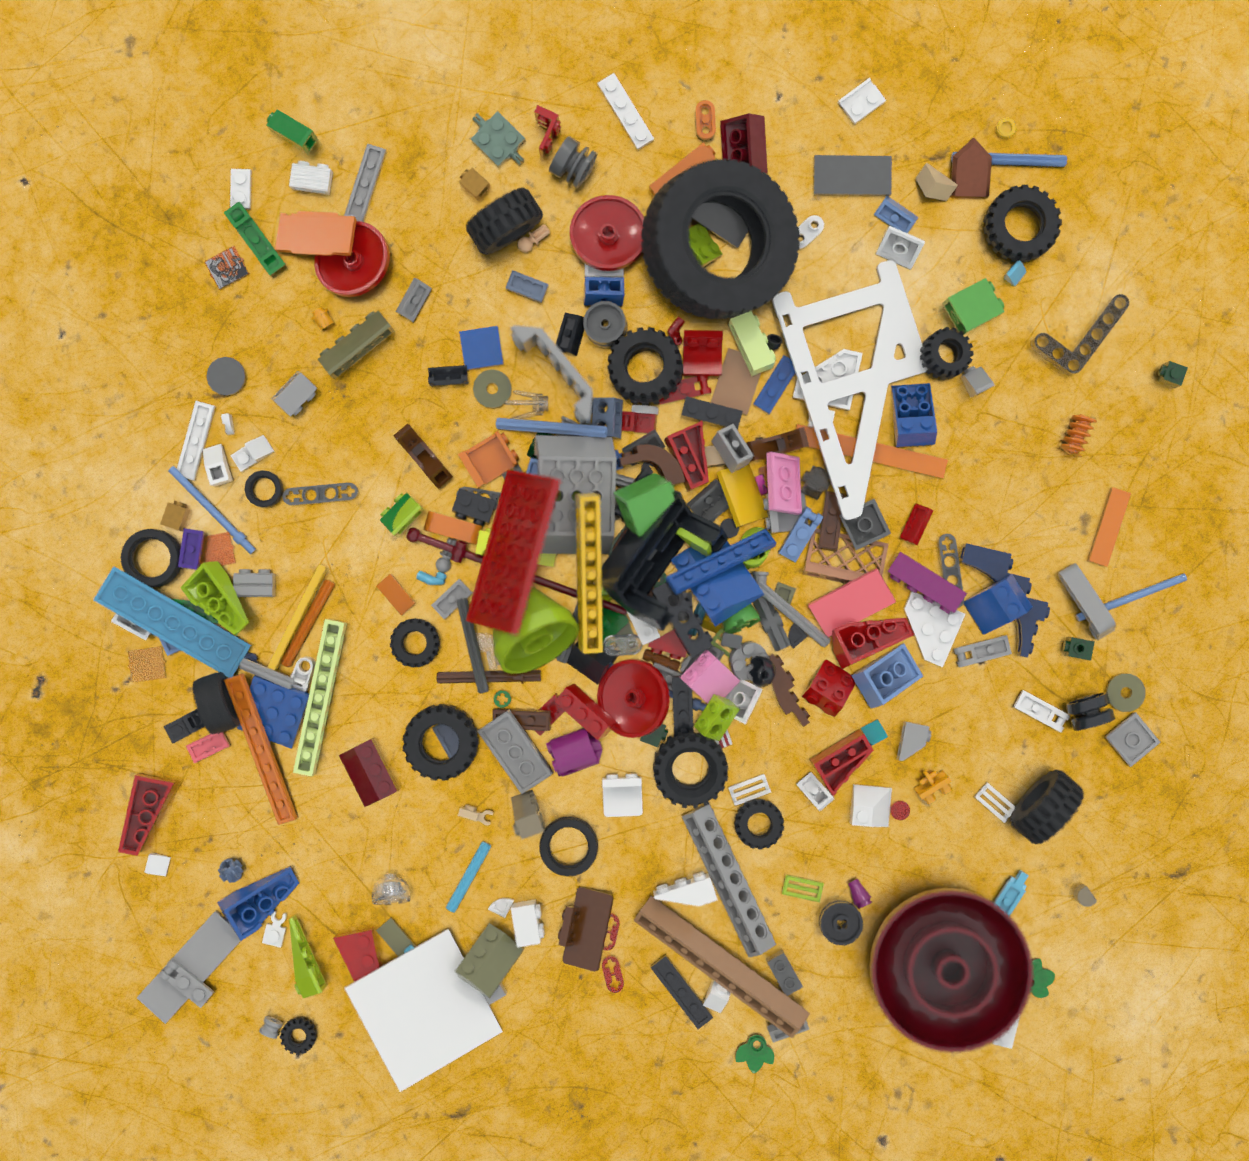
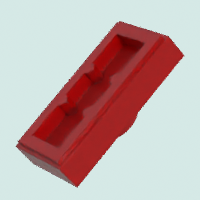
M916 503L900 539L918 546L934 510Z

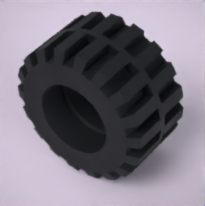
M945 327L927 337L922 344L924 346L920 348V352L923 353L920 355V360L924 361L922 366L923 368L927 367L928 370L926 372L928 374L933 373L932 377L934 378L940 376V380L952 379L969 367L968 365L973 360L970 357L974 355V351L970 350L973 345L968 343V336H963L964 332H957V328L949 329V327ZM940 344L947 345L952 349L954 353L953 363H948L941 358L939 354Z
M423 619L405 620L394 628L393 634L390 637L391 653L404 666L421 667L427 665L434 660L439 652V634L431 623ZM413 631L422 633L426 638L425 650L416 655L407 652L404 647L406 635Z
M753 799L750 802L747 801L738 809L739 811L735 815L734 822L735 831L739 839L746 846L763 850V848H770L771 845H775L777 840L782 837L784 819L779 809L771 802L764 799ZM755 813H764L770 819L771 826L763 835H754L748 829V820Z

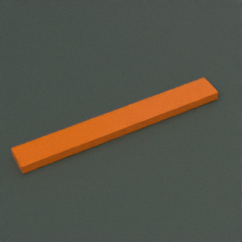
M797 424L796 429L805 428L808 447L820 450L814 428ZM820 430L823 442L828 440L827 432ZM837 434L843 455L853 458L857 438ZM876 443L873 463L941 479L944 478L948 459Z
M242 673L226 678L224 680L276 821L280 825L296 820L295 809L245 675Z

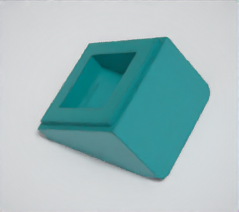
M878 719L861 728L871 746L888 737Z

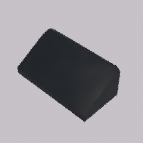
M564 313L555 344L561 352L577 356L585 330L583 326L584 317Z

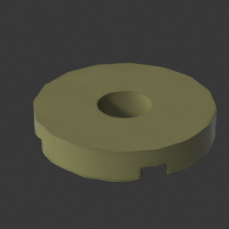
M490 369L483 371L474 381V396L481 405L487 408H498L507 403L511 396L512 387L510 380L499 370ZM496 384L498 391L495 394H489L487 392L488 385Z
M1132 674L1116 675L1106 687V692L1110 699L1109 704L1121 712H1131L1138 709L1145 699L1143 682ZM1124 687L1130 689V696L1128 698L1121 696V690Z

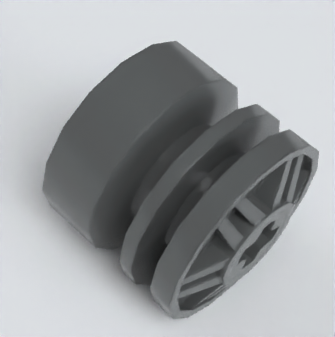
M568 136L554 156L549 172L559 178L567 172L566 182L571 183L574 177H576L573 186L579 188L592 172L598 153L593 150L588 155L589 147L587 146L581 152H578L580 142Z

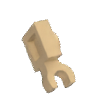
M461 806L458 816L482 822L484 825H490L491 822L486 821L484 816L486 814L493 815V811L485 810L480 813L476 811L477 808L474 806Z

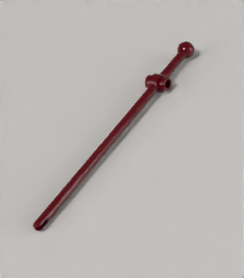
M414 527L409 528L406 538L409 542L420 541L448 551L452 554V561L461 563L463 558L482 563L483 556L468 551L466 549L468 545L466 542L457 540L455 545H451L420 534V531ZM534 575L533 583L577 598L576 589ZM602 599L603 608L622 615L627 614V611L622 606Z

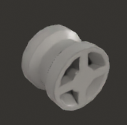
M265 1016L263 1020L264 1025L260 1027L259 1032L266 1037L277 1039L278 1030L282 1027L283 1023L276 1018Z

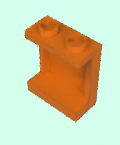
M496 431L495 434L458 454L479 489L500 477L507 469L511 470L519 465L517 463L519 457L515 450L510 451L506 445L509 443V440L504 432L500 434L499 431Z

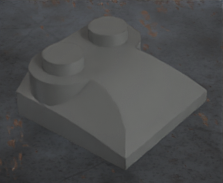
M875 499L864 503L862 514L857 518L845 520L842 514L839 515L855 550L891 534Z

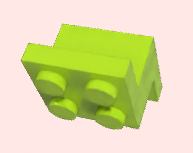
M697 224L689 228V242L692 252L703 267L723 255L719 246L712 240L705 227Z

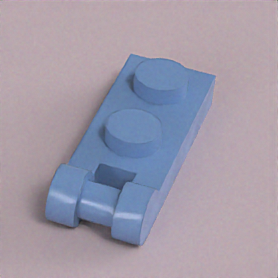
M806 506L779 549V554L796 562L817 526L821 523L823 515L813 513L812 509ZM807 518L812 520L810 525L805 523Z

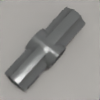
M761 596L753 603L760 615L761 625L765 633L768 634L775 652L791 644L784 631V625L778 611L775 610L773 604Z

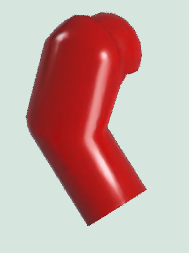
M679 316L667 330L668 336L674 340L677 346L682 343L679 330L685 323Z

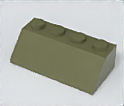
M379 311L369 313L365 317L366 321L361 325L359 323L354 325L350 329L351 333L346 337L344 335L339 337L335 341V346L331 349L326 348L319 354L321 357L318 358V361L332 378L336 379L394 332V329Z

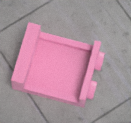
M707 649L680 677L707 704L714 694L725 698L740 682Z

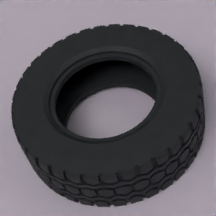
M709 160L698 163L679 173L664 184L656 193L648 206L647 215L644 217L642 225L644 227L641 232L643 259L645 266H648L647 271L650 277L654 279L653 283L658 289L660 288V292L665 298H669L670 302L676 307L680 306L681 310L703 318H731L768 303L787 284L799 255L797 253L800 247L798 221L796 214L793 213L794 209L791 202L787 200V195L784 191H781V187L775 180H771L772 178L768 174L762 173L759 168L750 166L748 163L738 162V160ZM714 202L730 207L741 216L748 227L751 237V254L746 267L737 277L726 278L709 272L698 262L692 252L689 242V225L694 212L702 203Z

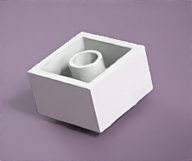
M536 899L513 903L511 913L517 947L541 944L545 931L543 923H539V918L542 916L540 904H536Z

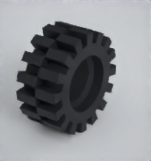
M295 1017L293 1020H289L281 1030V1045H284V1049L286 1051L289 1050L290 1054L296 1053V1055H300V1053H306L313 1047L317 1039V1029H314L315 1025L311 1024L309 1019L305 1020L304 1017ZM302 1029L306 1034L305 1041L302 1043L294 1042L291 1037L292 1031Z

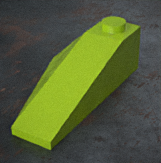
M296 915L289 919L296 981L295 989L298 995L301 994L303 998H307L321 993L327 984Z

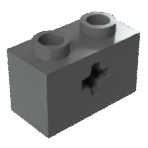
M783 950L766 958L784 994L788 996L803 988Z

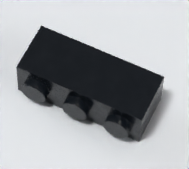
M686 396L680 418L694 422L703 421L705 425L721 429L734 424L738 430L743 411Z

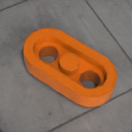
M703 100L697 104L695 110L696 133L700 139L710 140L716 132L715 107L712 102ZM702 109H707L709 113L703 114L701 111ZM708 128L710 132L705 134L702 132V129Z

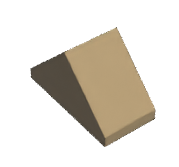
M928 163L925 164L915 178L926 197L944 201L948 200L958 186Z

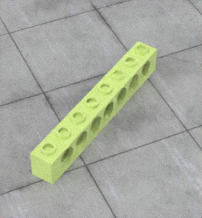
M325 619L293 773L314 776L316 773L347 625L345 622Z

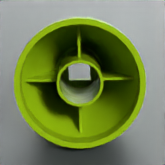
M532 586L518 635L493 629L494 655L502 670L507 673L518 674L537 669L560 656L563 651L572 645L578 636L579 626L568 609Z

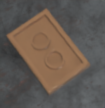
M728 348L722 366V375L718 378L711 403L743 411L742 414L748 415L761 373L751 376L740 351Z

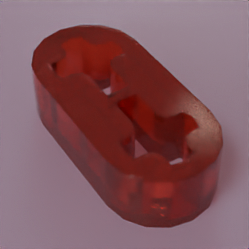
M611 913L610 917H613L617 923L612 925L611 930L607 929V933L610 934V940L613 942L609 943L608 946H604L603 950L605 951L613 949L616 944L620 920L614 913Z
M608 955L602 961L606 986L610 992L618 993L624 986L620 963L617 957ZM610 959L612 962H616L613 966L614 972H611L610 968L605 966ZM614 975L616 981L621 982L618 984V988H614L613 985L610 986L612 976Z

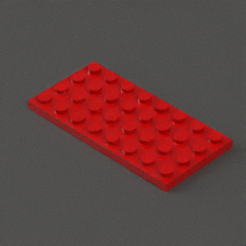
M507 469L466 621L518 635L561 480Z

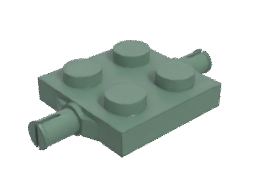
M498 111L486 121L477 113L472 120L480 128L471 140L498 167L509 158H512L518 165L522 164L517 157L522 162L525 159L517 153V150L526 140L525 137Z

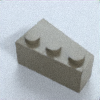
M533 789L511 797L515 820L513 828L516 836L520 835L522 840L544 832L546 825Z

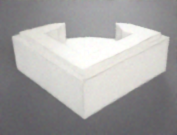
M632 405L631 412L658 415L659 408L647 405Z
M229 413L222 414L221 418L222 423L225 424V433L233 435L232 415Z
M510 898L498 899L489 906L488 910L505 918L514 900Z

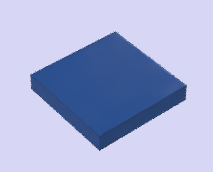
M498 326L459 331L464 365H467V370L504 365Z

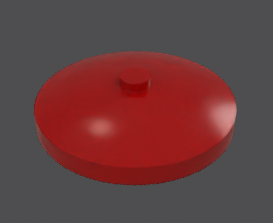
M614 195L594 197L582 204L573 215L570 224L571 246L578 258L594 269L602 271L623 269L635 262L642 254L641 243L643 240L641 239V232L644 228L642 226L644 216L637 206L625 198Z
M356 221L351 256L315 255L314 266L319 281L336 295L343 297L360 296L376 287L386 274L390 261L389 246L385 237L374 226L366 222Z
M638 659L623 660L611 666L601 679L597 692V703L617 721L611 729L612 731L628 738L643 737L657 730L665 720L670 703L669 689L663 675L652 664Z

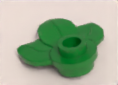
M1041 959L1032 960L1033 981L1031 993L1037 998H1044L1049 995L1047 986L1053 983L1055 973L1051 970L1042 969Z
M755 1034L748 1039L746 1044L739 1046L735 1059L736 1062L746 1061L751 1072L755 1074L761 1069L764 1062L767 1064L774 1063V1052L767 1046L763 1036ZM759 1041L760 1046L754 1047L753 1043Z

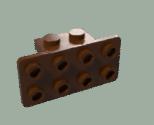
M584 887L577 889L574 906H566V909L563 911V924L558 933V945L565 947L563 962L565 964L594 972L599 970L614 900L611 894Z

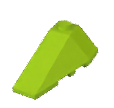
M218 561L203 562L180 587L192 604L205 610L204 613L208 616H213L220 625L234 635H238L249 623L230 578Z

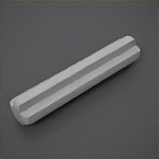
M243 658L240 662V669L287 689H291L294 685L293 678L246 658Z

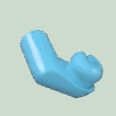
M419 571L416 579L428 585H443L447 575L437 572L436 577Z

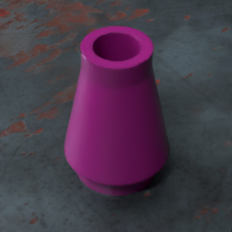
M859 879L848 883L854 906L856 905L860 909L872 903L870 894L860 883Z

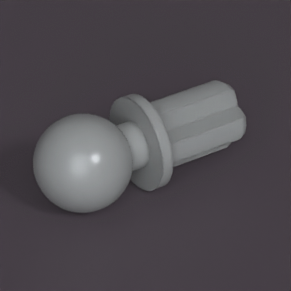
M448 538L446 543L455 545L457 540ZM443 550L440 551L442 557L436 561V569L439 572L445 573L451 568L450 559L452 554Z

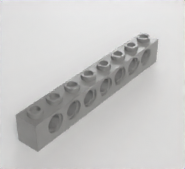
M710 804L700 806L682 816L748 957L761 955L774 947L776 943L773 935L769 931L764 916L760 912L756 899L750 891L748 883L741 872L740 866L731 851V847Z

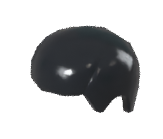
M755 656L750 661L753 664V669L749 673L755 686L767 687L775 677L776 667L770 659Z

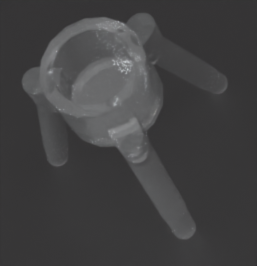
M514 390V394L533 397L532 401L512 400L504 402L506 405H532V409L536 410L510 419H524L535 415H543V411H548V396H543V394Z

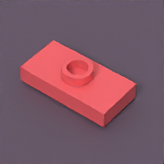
M224 732L209 734L186 745V748L193 762L196 763L229 747L230 744Z

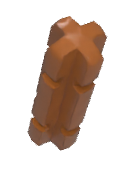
M646 649L642 659L645 661H653V664L656 662L675 671L679 669L680 662L673 659L672 661L667 656L654 654L649 649Z

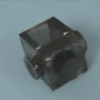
M812 466L810 471L806 470L801 480L804 482L801 493L818 500L822 492H826L831 483L828 481V472L816 466Z

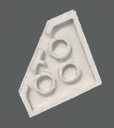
M843 349L817 365L815 369L819 381L825 383L858 373L863 353ZM808 373L803 374L804 383L810 382ZM797 379L793 398L804 400ZM853 395L828 402L827 406L850 410Z
M911 591L904 611L920 647L923 659L943 667L965 617V613L956 610L955 613L951 611L948 614L939 608L941 605L936 601L932 604L925 600L923 595Z

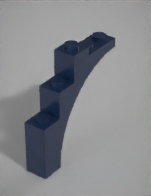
M965 543L962 547L959 563L975 568L996 583L1010 575L1007 572L1012 568L1013 559L1010 553ZM1013 574L1025 595L1029 594L1032 583H1029L1030 578ZM1028 598L1033 607L1026 614L1016 619L1019 638L1017 656L1028 658V655L1032 654L1034 643L1031 642L1033 635L1035 636L1038 630L1036 620L1044 621L1045 618H1048L1050 613L1049 602Z

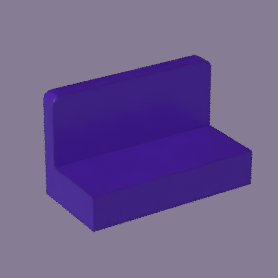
M184 528L178 567L195 570L199 568L204 531Z

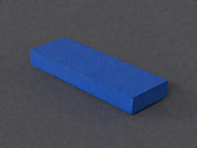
M783 355L753 403L754 406L767 414L771 413L795 374L790 358Z

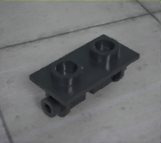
M467 365L428 368V383L430 386L468 383Z

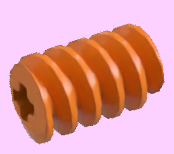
M1078 414L1072 416V420L1075 422H1070L1069 427L1072 429L1066 430V434L1070 437L1063 438V441L1067 444H1061L1060 448L1071 455L1082 457L1079 451H1085V449L1081 445L1089 443L1084 437H1091L1087 430H1094L1090 423H1096L1097 420Z

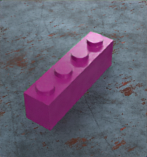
M902 552L898 554L888 570L891 573L890 578L898 583L901 580L908 584L906 588L914 593L920 591L924 594L923 598L932 604L936 601L941 605L939 608L948 614L951 611L955 613L967 595L962 589Z

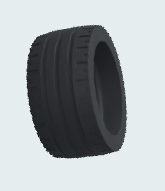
M158 529L140 530L131 535L124 543L121 553V565L126 574L147 586L160 587L168 584L178 575L181 567H178L181 547L176 539L165 531ZM149 539H157L163 542L170 553V564L167 570L156 577L142 575L136 569L134 563V552L138 545Z
M222 672L199 678L193 682L192 686L199 716L210 734L222 733L240 725L224 681L227 677Z
M562 817L551 822L544 830L539 845L540 855L544 864L552 872L561 876H576L588 870L594 863L598 852L597 836L592 827L582 819ZM575 828L585 835L588 842V851L581 862L575 865H563L553 858L550 852V841L552 836L560 829Z

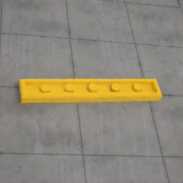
M319 564L267 668L275 671L278 670L281 660L328 570L327 567Z

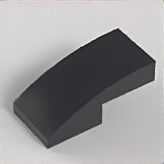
M197 709L163 726L172 744L205 727Z

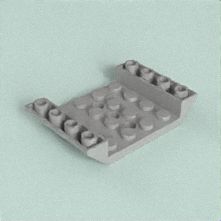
M513 325L511 327L512 334L510 335L520 351L524 349L527 353L537 345L544 356L548 354L550 363L556 371L561 370L562 378L569 386L573 384L575 394L580 399L574 404L575 418L580 424L591 425L592 388L542 328Z
M535 435L534 455L538 456L537 475L561 480L559 491L562 494L561 499L554 503V509L550 517L541 553L577 554L576 502L572 500L571 495L574 491L578 490L581 494L592 493L593 491L600 493L601 554H609L614 539L615 496L613 492L616 489V453L612 437Z

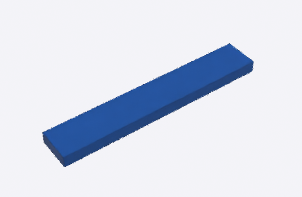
M765 528L667 576L666 581L677 595L775 547L776 542Z

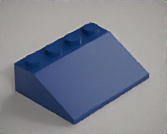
M726 541L721 550L730 546L728 541ZM690 547L672 558L671 561L676 570L679 571L707 556ZM743 563L689 588L715 627L764 595Z

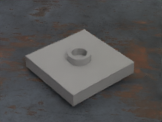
M1136 712L1105 736L1129 767L1133 766L1161 743Z

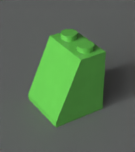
M986 278L948 297L942 303L958 332H964L963 336L1005 312L1003 301L996 297L994 285L991 281H987Z
M656 473L613 492L626 527L639 537L651 527L675 500L673 496L674 487L671 482L666 481L664 477H660Z

